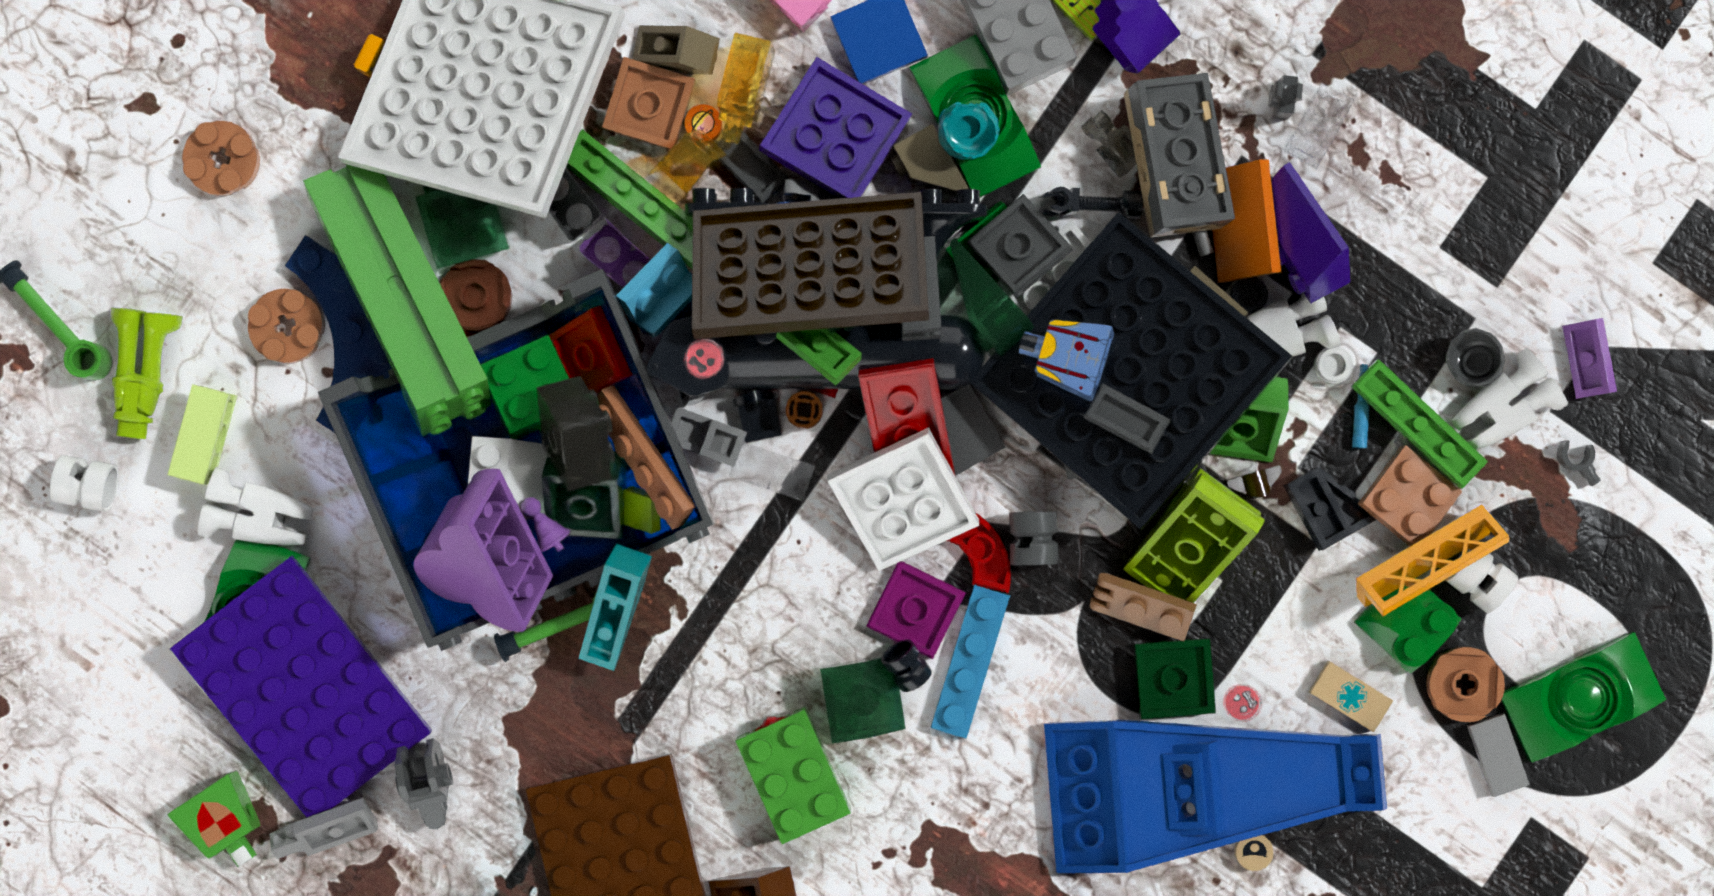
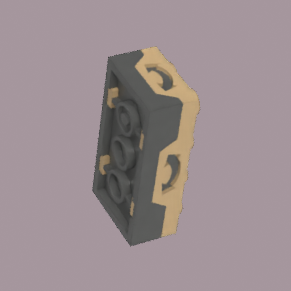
M1208 73L1136 81L1124 92V99L1150 238L1221 229L1234 220L1235 215Z

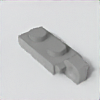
M364 798L299 820L270 833L271 851L277 859L296 852H305L307 856L377 832V819Z

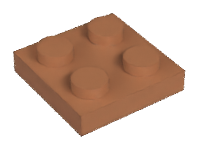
M623 57L602 129L674 151L696 82L695 78Z
M1403 445L1398 448L1358 502V505L1410 547L1432 534L1462 491L1407 445Z

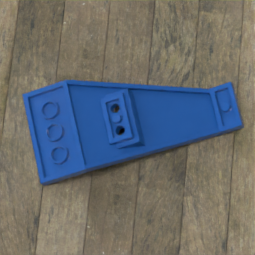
M1133 720L1065 721L1044 724L1056 873H1128L1347 811H1384L1387 809L1381 734L1337 735ZM1185 764L1189 765L1192 769L1191 777L1186 776L1183 772ZM1188 802L1195 806L1194 815L1190 814L1186 809Z

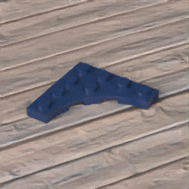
M305 235L285 266L309 287L320 303L328 320L334 347V369L331 386L351 377L361 379L373 375V378L383 375L384 379L389 378L388 371L392 367L337 255ZM377 399L344 410L354 434ZM323 406L316 421L334 432Z

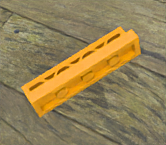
M1481 504L1357 577V598L1365 608L1373 604L1379 613L1385 616L1509 542V535ZM1490 531L1495 536L1487 542L1479 541L1488 536ZM1462 551V556L1454 561L1447 560ZM1431 569L1430 575L1422 580L1415 579ZM1399 588L1397 595L1384 602L1382 599L1384 596Z

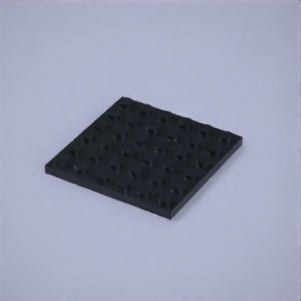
M1118 212L987 360L978 374L970 381V384L1137 528L1142 530L1292 360L1293 356ZM1050 320L1112 326L1114 337L1098 390L1103 383L1170 419V423L1152 455L1086 420L1084 415L1092 403L1091 401L1085 400L1038 377L1035 372L1038 358L1019 353L1024 332L1045 337Z

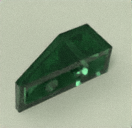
M954 238L950 242V247L968 318L977 330L972 336L986 352L993 348L1001 357L1023 337L1025 331L1029 332L1034 326L1025 313L960 242Z

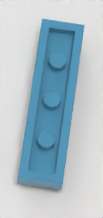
M973 585L930 726L932 729L967 739L1008 605L1009 595Z

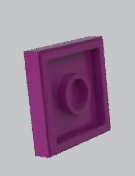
M900 561L896 564L866 627L896 642L905 639L912 640L920 654L933 659L966 592Z

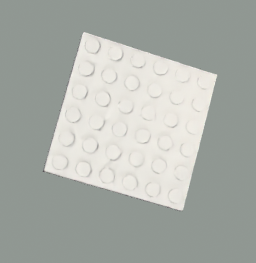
M403 0L338 158L347 165L546 218L625 17L622 7L594 0Z

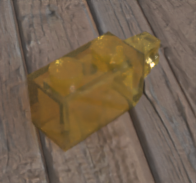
M734 33L717 99V107L720 111L718 119L725 121L722 133V140L724 142L739 145L744 126L752 127L753 121H758L776 52L772 42L769 40Z

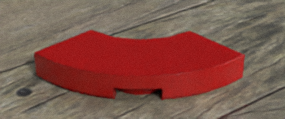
M976 513L979 518V526L947 541L958 545L968 556L972 567L973 585L1009 593L1011 571L1007 551L994 528Z

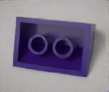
M1289 162L1283 165L1271 179L1280 264H1284L1290 272L1288 278L1298 295L1304 293L1308 301L1313 303L1350 283L1349 247L1292 164Z

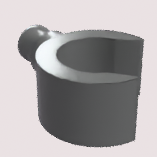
M1564 440L1561 442L1557 449L1559 464L1567 470L1579 471L1581 476L1586 478L1590 486L1599 483L1601 479L1596 474V469L1592 465L1595 459L1594 446L1586 445L1584 459L1581 463L1575 465L1570 462L1567 455L1570 441Z

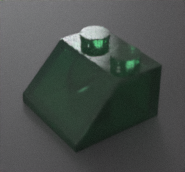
M550 447L541 475L545 515L561 526L569 528L570 533L568 535L622 539L624 489H626L627 485L625 459L620 457L616 451ZM577 457H585L588 460L586 466H582L584 463L582 459L578 460V464L569 462L568 466L574 467L575 470H568L563 466L564 461L568 459L575 460Z
M881 657L821 666L820 671L832 744L871 738L906 729L900 689L894 681V673L887 671L881 662Z

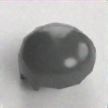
M1478 328L1461 331L1450 340L1446 352V363L1458 382L1470 387H1481L1491 384L1502 374L1505 363L1504 350L1499 340L1492 333Z

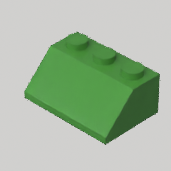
M1276 377L1209 454L1273 462L1289 410L1288 379Z

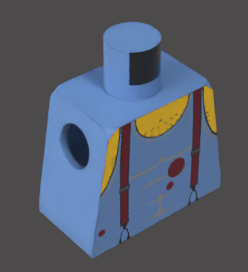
M1050 320L1045 337L1024 332L1019 353L1038 358L1035 368L1038 377L1092 402L1098 390L1114 337V331L1112 326Z

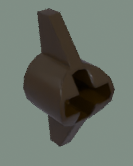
M1280 465L1227 480L1225 485L1230 490L1243 494L1249 499L1265 497L1269 495L1272 485L1282 473Z

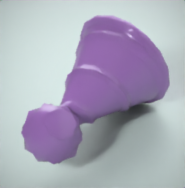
M536 498L525 499L521 504V510L525 516L533 517L537 543L541 552L553 546L557 551L563 549L564 547L560 541L570 533V529L561 526L544 513H541V504Z

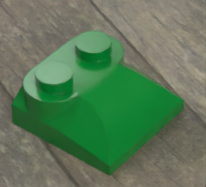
M1399 588L1382 598L1384 602L1397 595ZM1427 590L1385 616H1382L1375 606L1371 604L1358 616L1354 623L1406 672L1411 674L1426 663L1452 635L1461 618L1450 605L1440 600L1431 590Z

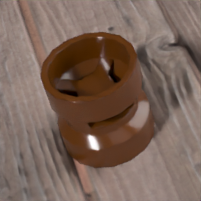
M799 391L793 394L788 399L785 407L789 422L799 429L815 427L821 421L823 415V406L820 399L814 393L808 391Z

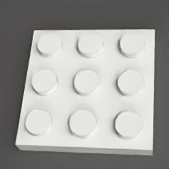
M929 428L827 474L828 484L878 571L979 526V518Z

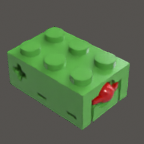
M806 707L793 711L792 715L789 713L782 717H768L763 721L762 725L752 730V733L747 732L737 737V746L781 844H785L851 814V807Z

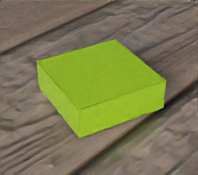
M635 486L624 489V525L653 534L661 530V517L655 509L654 502L644 489Z

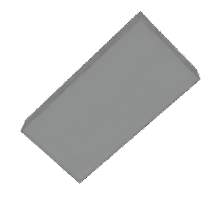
M1500 713L1467 725L1491 796L1497 797L1530 785L1505 714Z

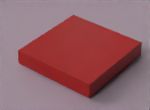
M601 306L589 309L549 335L580 404L599 395L602 389L616 385L632 375Z

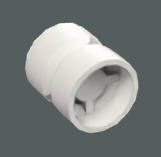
M61 455L52 472L50 498L53 502L76 506L81 501L84 508L107 512L111 508L117 492L118 467L115 464L92 461L88 465L84 458Z
M1489 553L1445 579V581L1460 593H1471L1470 601L1489 614L1509 596L1517 584L1518 576L1502 563L1493 564V556ZM1487 574H1489L1490 576H1489V577L1485 580V582L1480 586L1479 584L1483 581V579L1487 576Z

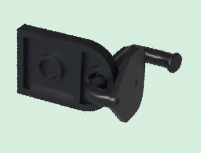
M692 316L671 322L667 326L647 364L646 372L649 376L678 389L684 407L694 405L702 400L705 395L704 393L717 390L727 382L730 370L726 357L766 346L776 339L777 332L739 335L721 340L720 337L694 339ZM699 342L713 344L721 355L719 369L713 375L707 377L695 375L690 371L686 363L689 349ZM697 351L698 356L703 354L702 351ZM692 358L693 361H690V364L697 366L695 364L697 363L702 369L705 370V367L701 366L695 360V358ZM708 360V365H712L713 361Z

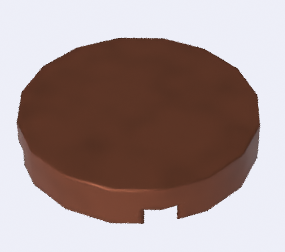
M469 259L458 262L450 268V271L439 282L465 333H479L502 323L511 309L513 294L507 276L502 270L486 260Z

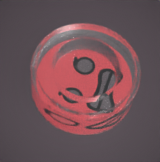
M698 339L685 352V366L689 373L697 378H711L721 370L724 364L723 350L718 343L711 339Z
M1236 684L1226 691L1223 698V706L1231 718L1240 722H1248L1259 715L1262 709V698L1254 687L1247 684Z

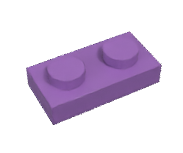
M1603 318L1563 325L1576 399L1617 392Z

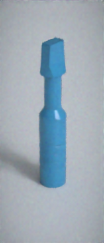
M1368 364L1360 365L1359 377L1368 369ZM1359 394L1357 403L1354 405L1352 448L1366 449L1369 405Z

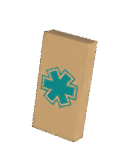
M1328 660L1308 691L1313 696L1372 732H1375L1393 702L1392 699Z

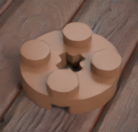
M214 121L201 123L191 133L184 145L182 155L184 174L190 178L197 188L211 195H233L232 193L248 187L254 181L259 171L260 154L255 142L245 129L232 122ZM221 149H226L225 155L230 157L229 164L222 163L220 169L215 168L216 162L212 159L214 153H219Z
M285 288L270 291L258 299L248 312L250 340L255 349L269 360L288 364L297 363L310 357L319 347L318 344L325 330L323 312L315 300L300 291ZM284 316L287 320L294 319L296 323L291 328L292 334L290 336H286L284 332H278L277 326L280 325V319Z
M1455 647L1435 657L1428 671L1426 687L1431 703L1436 710L1456 721L1475 722L1486 717L1485 715L1499 705L1504 694L1505 682L1500 667L1496 665L1487 653L1472 647ZM1463 674H1468V679L1475 683L1474 688H1469L1466 695H1462L1461 689L1456 687V681L1460 680Z

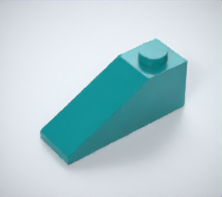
M616 544L603 568L578 659L612 671L615 670L644 587L652 556Z

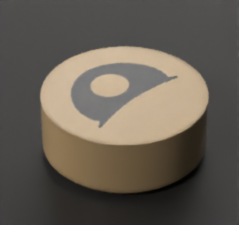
M1261 835L1236 842L1234 855L1238 863L1245 869L1260 871L1271 863L1273 847L1271 842Z

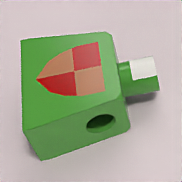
M237 770L227 774L167 814L177 827L209 859L226 849L236 866L239 867L257 855L245 836L260 827V821Z

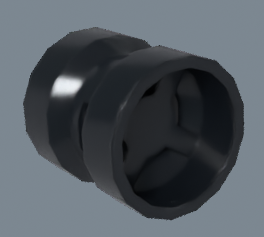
M909 639L893 644L881 657V662L887 671L894 673V681L902 692H910L926 683L932 674V670L924 659H919V650L913 641Z

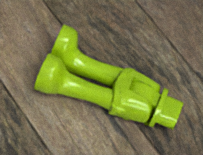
M111 307V320L118 330V364L116 376L112 378L115 405L113 419H118L116 436L146 439L148 423H153V418L146 416L153 415L159 395L163 392L164 384L161 382L163 344L167 334L180 329L183 316ZM144 324L141 373H135L138 335Z

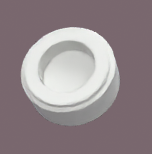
M1341 347L1325 348L1317 354L1314 360L1316 376L1327 384H1337L1345 381L1353 370L1351 355Z

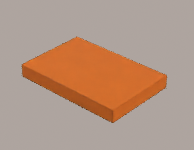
M1259 159L1226 167L1235 219L1221 229L1212 230L1218 283L1281 272L1269 159Z

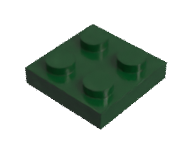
M1210 638L1134 643L1139 715L1141 719L1216 713Z

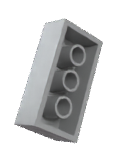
M961 0L983 48L997 71L1007 96L1074 64L1077 56L1050 0Z

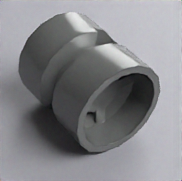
M1057 511L1009 513V533L1015 536V541L1010 544V565L1058 564V543L1052 540V536L1058 532Z

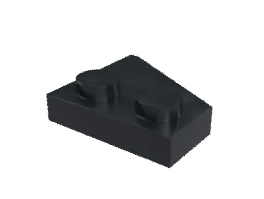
M1320 467L1313 468L1283 485L1318 551L1332 546L1377 520L1358 505L1360 499L1356 497V493L1346 486L1336 483L1334 478Z

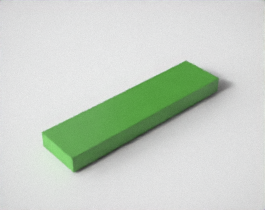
M1376 359L1351 386L1354 391L1459 489H1463L1488 462L1379 359Z

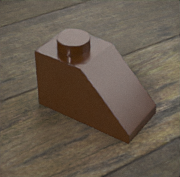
M790 866L762 868L708 881L711 896H796Z

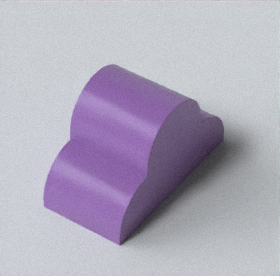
M483 469L478 471L472 477L464 493L452 497L447 502L414 560L416 575L432 592L450 601L471 604L474 610L488 622L500 628L517 632L525 631L553 577L500 469Z

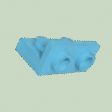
M667 243L616 297L629 321L652 337H657L692 301V273L688 271L679 251Z

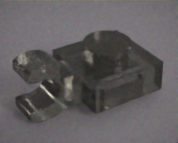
M1101 110L1081 126L1083 132L1089 138L1102 143L1096 151L1119 178L1126 175L1136 165L1131 132L1125 124L1116 128L1110 117Z

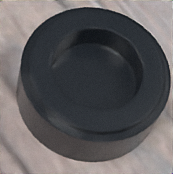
M1253 277L1237 280L1232 285L1229 296L1243 307L1248 314H1252L1265 306L1268 300V290L1262 280Z

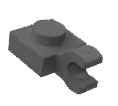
M1283 75L1271 86L1268 106L1274 108L1273 118L1288 120L1294 114L1295 103L1302 100L1303 84L1298 83V77Z

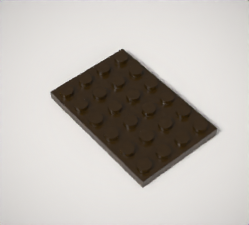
M921 192L693 211L692 332L694 339L929 320Z

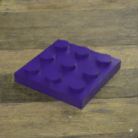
M816 57L761 142L758 151L839 199L862 197L911 119L912 113Z

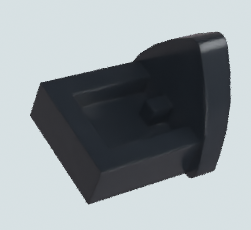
M754 390L733 399L734 407L739 409L742 429L747 432L745 443L782 436L775 399L779 398L776 390Z

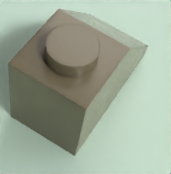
M639 25L632 59L671 71L686 74L712 75L717 60L720 38L689 26Z
M933 124L893 145L895 156L891 157L890 160L900 178L906 175L912 184L930 189H940L942 192L956 195L957 190L969 189L953 159L940 145L937 131Z

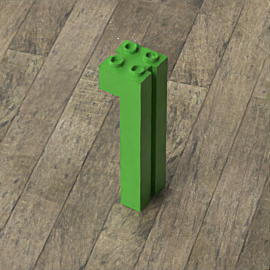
M345 164L346 167L338 171L332 172L329 169L303 180L307 197L400 383L403 398L421 435L442 433L452 426L450 420L461 415L466 417V419H473L483 414L487 407L491 406L488 379L386 176Z

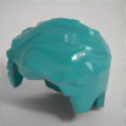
M956 102L941 111L937 131L939 143L954 158L962 160L980 158L996 144L1000 130L998 118L986 103H969L967 105Z

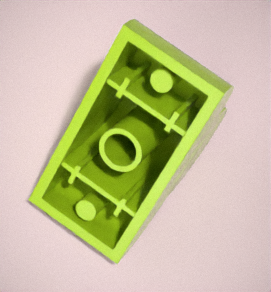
M1198 468L1171 501L1123 570L1148 588L1194 603L1258 534L1265 519L1261 517L1259 510L1203 469Z

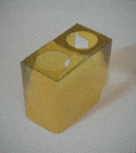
M698 129L684 134L648 175L659 171L668 175L686 193L680 200L682 201L692 194V189L699 187L727 155L702 129Z

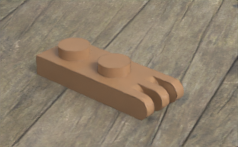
M1107 573L1099 574L1098 585L1095 586L1094 597H1092L1089 605L1092 610L1185 641L1197 604Z

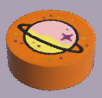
M700 104L691 108L686 114L685 129L694 141L708 143L715 140L721 133L722 119L714 107Z

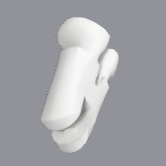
M1302 293L1298 301L1291 305L1283 298L1246 317L1292 356L1306 353L1304 343L1318 342L1328 349L1341 345L1337 329L1329 315L1319 317L1301 327L1297 326V320L1327 311L1324 297L1310 303L1304 293Z
M1528 348L1518 353L1516 358L1518 370L1512 377L1509 378L1502 372L1491 384L1483 387L1451 420L1455 428L1460 430L1466 425L1473 423L1478 417L1481 419L1486 427L1476 432L1467 441L1475 450L1497 443L1537 421L1538 418L1534 411L1542 407L1548 406L1553 410H1561L1568 405L1564 393L1552 378H1547L1526 397L1521 398L1519 396L1523 389L1549 374L1542 362Z
M218 467L214 469L207 486L205 500L236 505L241 509L240 512L234 513L216 505L205 503L199 517V536L208 538L214 535L218 529L223 528L232 529V539L293 546L305 544L307 533L295 530L294 528L283 527L286 515L292 518L311 520L313 508L280 492L249 481L246 482L243 489L237 488L231 484L230 474L227 470Z

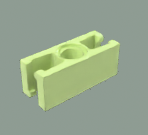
M192 384L167 475L203 485L209 483L214 469L218 467L237 395Z

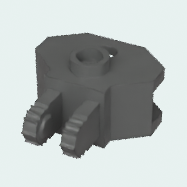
M432 738L426 740L428 751L421 758L413 759L411 750H408L406 746L397 748L395 782L400 798L409 805L410 810L419 809L426 827L438 830L446 822V810L448 808L446 801L449 786L453 785V776L449 764L444 761L440 743Z

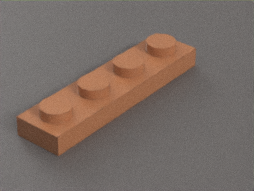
M611 385L602 389L591 408L595 421L609 435L614 443L617 454L625 459L633 471L638 485L646 490L654 502L659 516L666 520L672 530L684 525L696 505L615 386Z

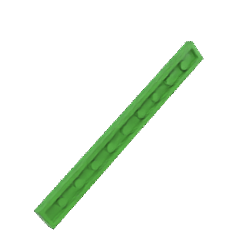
M582 129L579 132L566 168L661 245L665 246L669 243L676 248L684 263L693 270V218L687 216L683 209ZM831 328L777 332L776 338L834 385H837L861 360L862 353Z

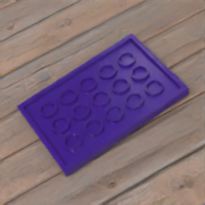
M293 555L170 648L306 818L335 807L394 762L398 747L406 746L409 750L432 732L430 726Z

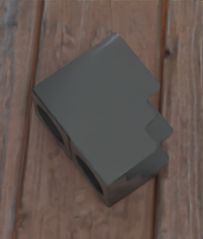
M565 169L562 176L569 184L568 194L561 200L552 201L548 212L567 238L576 241L602 220L604 216ZM574 204H584L592 212L591 223L584 229H574L567 223V210Z

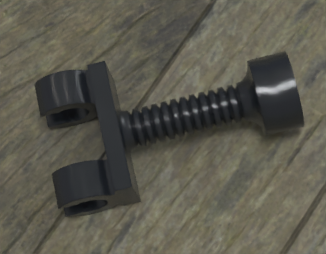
M1060 186L1039 197L1045 199L1052 198L1056 202V205L1047 206L1049 209L1039 210L1046 217H1053L1059 213L1060 217H1068L1079 212V210H1096L1104 212L1118 211L1128 220H1140L1143 209L1142 193L1137 190H1124L1119 198L1080 196V188L1068 189Z

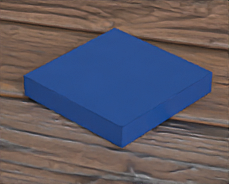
M867 0L830 16L855 77L863 85L928 57L904 0Z

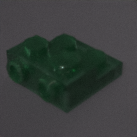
M423 186L424 194L415 197L437 269L510 249L499 205L429 186Z

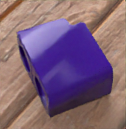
M1101 0L1100 4L1095 8L1099 22L1093 26L1092 30L1124 70L1130 73L1138 74L1181 35L1179 29L1156 0Z

